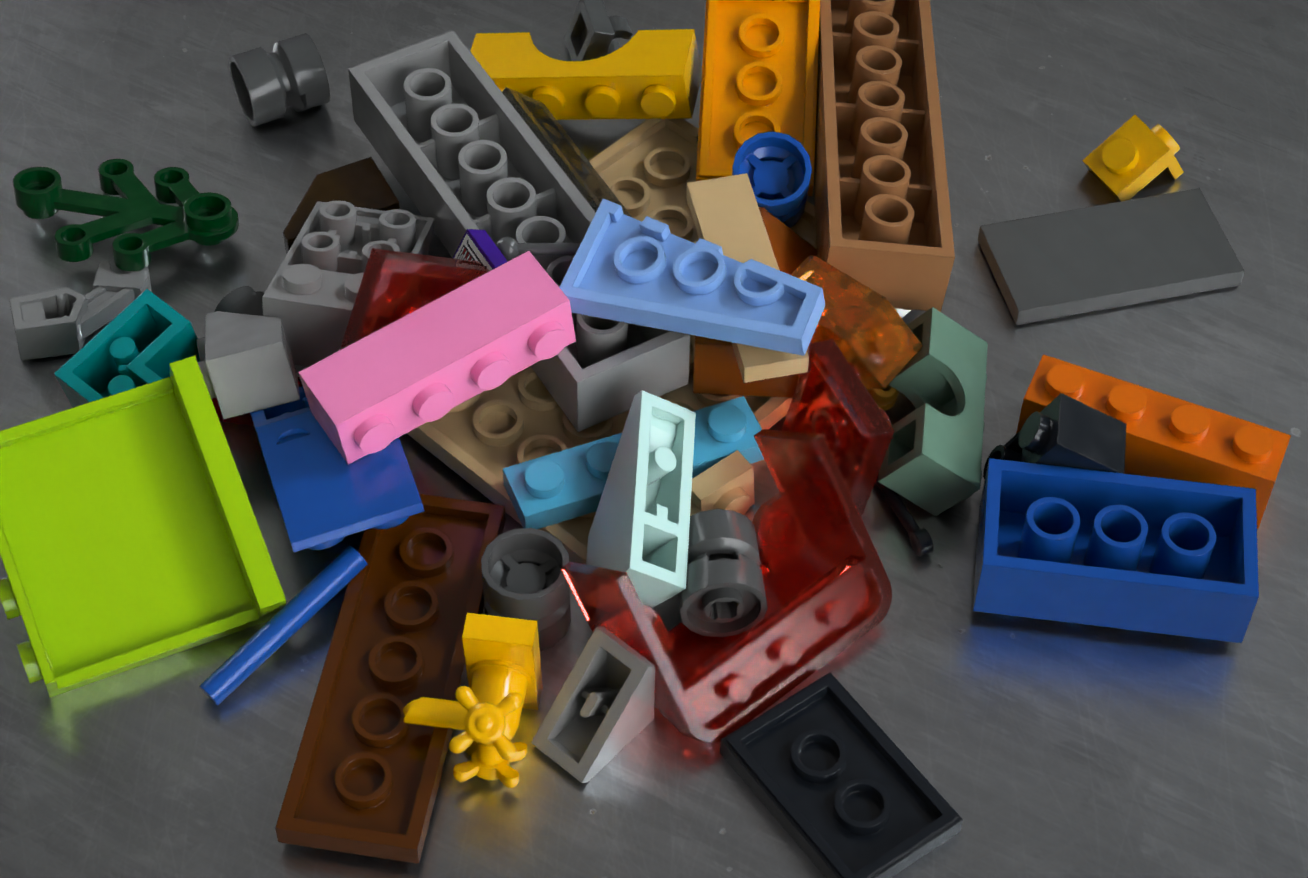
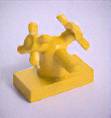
M467 613L462 642L469 687L460 686L456 689L455 697L457 701L430 697H420L411 701L403 709L405 716L403 722L465 730L453 737L449 742V749L452 753L458 754L465 751L471 756V760L454 766L453 776L455 780L464 782L477 776L484 780L499 779L504 786L514 788L518 785L519 773L510 767V762L520 761L525 758L527 744L524 742L512 743L511 740L517 732L522 708L539 709L543 688L538 623L534 620Z

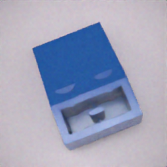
M303 386L299 387L300 400L250 412L293 552L307 548L312 550L330 548L341 542L345 536L370 528H393L404 523L409 516L425 511L399 438L393 440L383 450L367 454L348 465L311 413Z

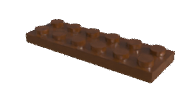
M419 494L424 512L409 516L404 523L393 528H370L364 530L358 552L368 565L348 583L275 827L278 842L419 864L453 729L404 723L403 709L408 703L420 697L457 701L455 691L458 687L464 686L467 676L462 642L467 613H483L484 595L481 558L487 545L498 535L503 534L506 522L504 505Z

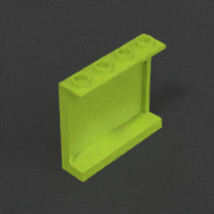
M195 355L169 363L170 377L0 431V556L8 576L0 579V599L7 619L10 620L22 616L30 640L16 644L29 683L31 684L43 679L50 698L267 622L286 605V597Z

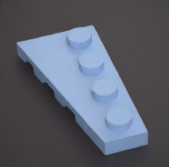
M604 198L559 287L570 300L572 313L805 356L826 305L823 288L753 259L741 263L724 256L722 247L702 238H699L696 243L690 242L671 234L669 225L646 216L643 221H639L623 214L621 205Z

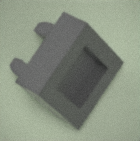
M580 0L564 39L571 60L586 61L616 51L620 46L613 39H631L633 34L626 18L622 16H608L603 0Z

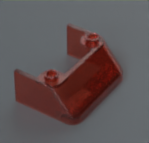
M763 429L754 435L779 493L762 504L752 520V523L755 525L759 556L762 563L760 568L762 569L768 609L763 620L751 629L738 635L710 637L691 631L681 622L667 631L659 614L651 607L641 603L626 572L573 561L561 568L592 632H594L596 627H605L655 665L654 707L683 735L710 744L719 743L722 738L753 720L876 627L886 617L892 601L891 583L824 435Z

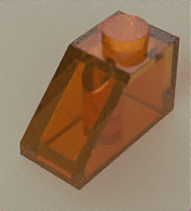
M808 256L791 274L794 277L823 288L826 305L808 348L842 391L885 389L923 346L887 298L817 256Z

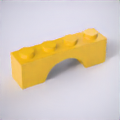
M694 29L638 30L625 45L616 51L586 61H562L543 54L533 44L530 32L476 33L470 50L523 120L692 119L702 79V65Z

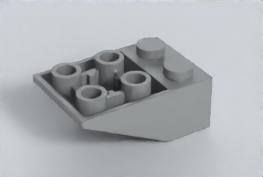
M317 201L262 296L263 316L281 318L295 365L309 367L413 311L435 227V218L417 216L402 209L382 211L355 207L346 201Z

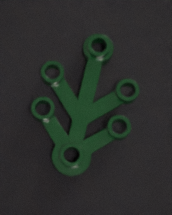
M110 159L100 164L98 168L101 190L110 195H120L122 198L63 189L60 174L48 167L27 168L17 173L13 178L16 205L29 218H50L59 210L103 216V218L81 225H66L56 231L57 255L66 262L84 261L92 256L94 252L93 243L118 236L112 243L116 267L124 271H138L150 264V252L187 240H192L205 246L217 245L234 235L239 227L238 213L231 207L230 200L218 193H199L190 183L189 173L179 167L163 168L154 175L156 198L164 203H177L179 206L160 204L136 177L133 164L125 159ZM152 224L161 225V227L142 234L127 233Z

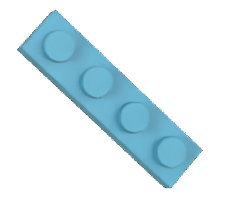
M744 396L694 411L696 412L692 478L736 450L750 464L768 459L769 441ZM622 433L503 468V484L523 528L541 529L596 512Z

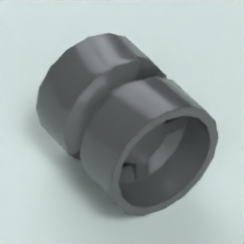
M307 33L274 43L272 53H268L262 47L229 57L230 74L238 101L247 120L253 127L285 117L286 109L289 106L297 112H301L330 102L327 74L317 47Z
M723 509L701 511L690 516L686 589L678 593L682 623L695 633L710 637L738 635L756 626L763 620L767 612L768 606L762 569L760 568L761 562L755 525L747 516L733 510Z
M535 528L513 529L498 535L487 545L481 558L485 615L537 621L540 652L549 649L566 635L571 623L569 554L559 539L549 532Z

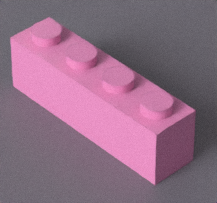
M527 251L298 372L311 413L348 465L367 454L379 452L386 448L393 440L426 422L442 418L450 409L483 391L499 387L509 377L541 360L556 356L564 347L576 342L570 300L532 253Z

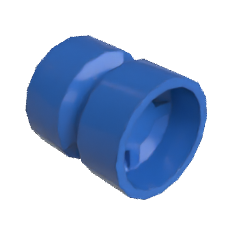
M774 131L758 133L746 140L736 152L732 176L747 173L758 207L765 208L782 223L791 228L804 214L812 173L810 156L803 145L788 134Z

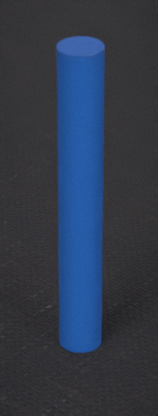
M349 545L199 685L201 690L217 706L222 703L368 565L366 560L357 550Z

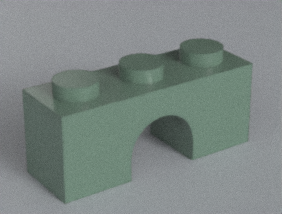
M932 307L890 336L887 384L903 393L913 403L916 410L882 432L878 482L937 516L980 490L983 431L985 426L984 407L988 343Z

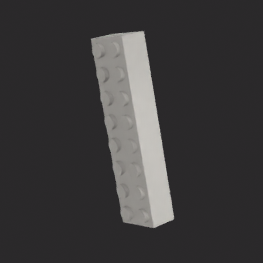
M454 30L348 68L354 121L422 216L435 218L434 232L452 257L467 229L485 230L495 244L498 240L507 236L514 238L518 243L582 242L596 212ZM533 255L560 287L574 256ZM572 313L576 342L564 347L556 356L531 365V368L577 432H580L630 410L634 395L642 390L660 397L689 384L691 335Z

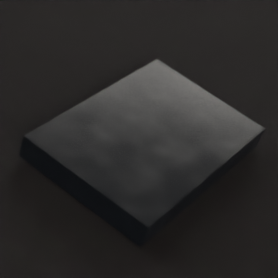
M831 672L720 740L721 755L825 878H892L961 831L963 819Z

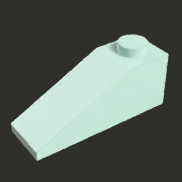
M643 390L634 395L588 535L584 584L585 597L640 616L686 589L696 412Z

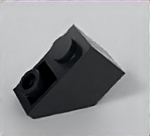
M1060 393L1040 413H1032L1025 421L1022 429L1004 446L998 445L992 450L986 460L983 477L985 479L989 458L1124 474L1127 424Z

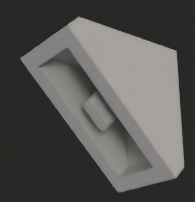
M596 627L532 739L531 744L581 783L589 782L654 720L655 665L605 627Z

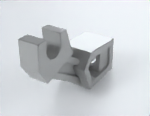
M110 260L99 262L92 285L93 290L86 295L65 287L9 298L21 361L77 353L83 347L87 336L113 320L146 289L152 292L148 266L127 274H116L111 270Z

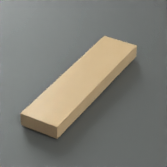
M747 173L687 183V201L699 238L721 246L724 256L741 263L753 259L780 270ZM732 343L744 383L808 372L809 356L807 351L805 356Z

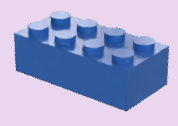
M989 458L979 506L973 611L1242 643L1259 598L1256 489Z

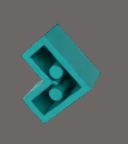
M146 289L58 369L54 375L71 406L74 408L170 377L169 363L194 355L197 362H200L196 341L198 338L188 319Z

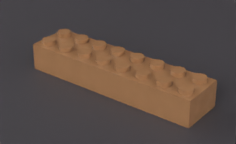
M820 0L814 190L818 286L823 288L825 302L927 311L932 307L940 312L942 310L955 259L930 0Z

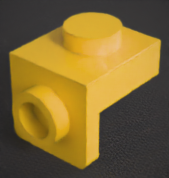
M1135 114L1082 160L1088 170L1120 202L1133 198L1164 170L1174 180L1184 173L1174 155L1180 150L1174 138L1160 124L1150 129Z

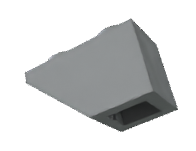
M221 311L205 314V337L196 340L201 360L198 364L211 399L217 398L223 419L300 400L298 374L281 318Z

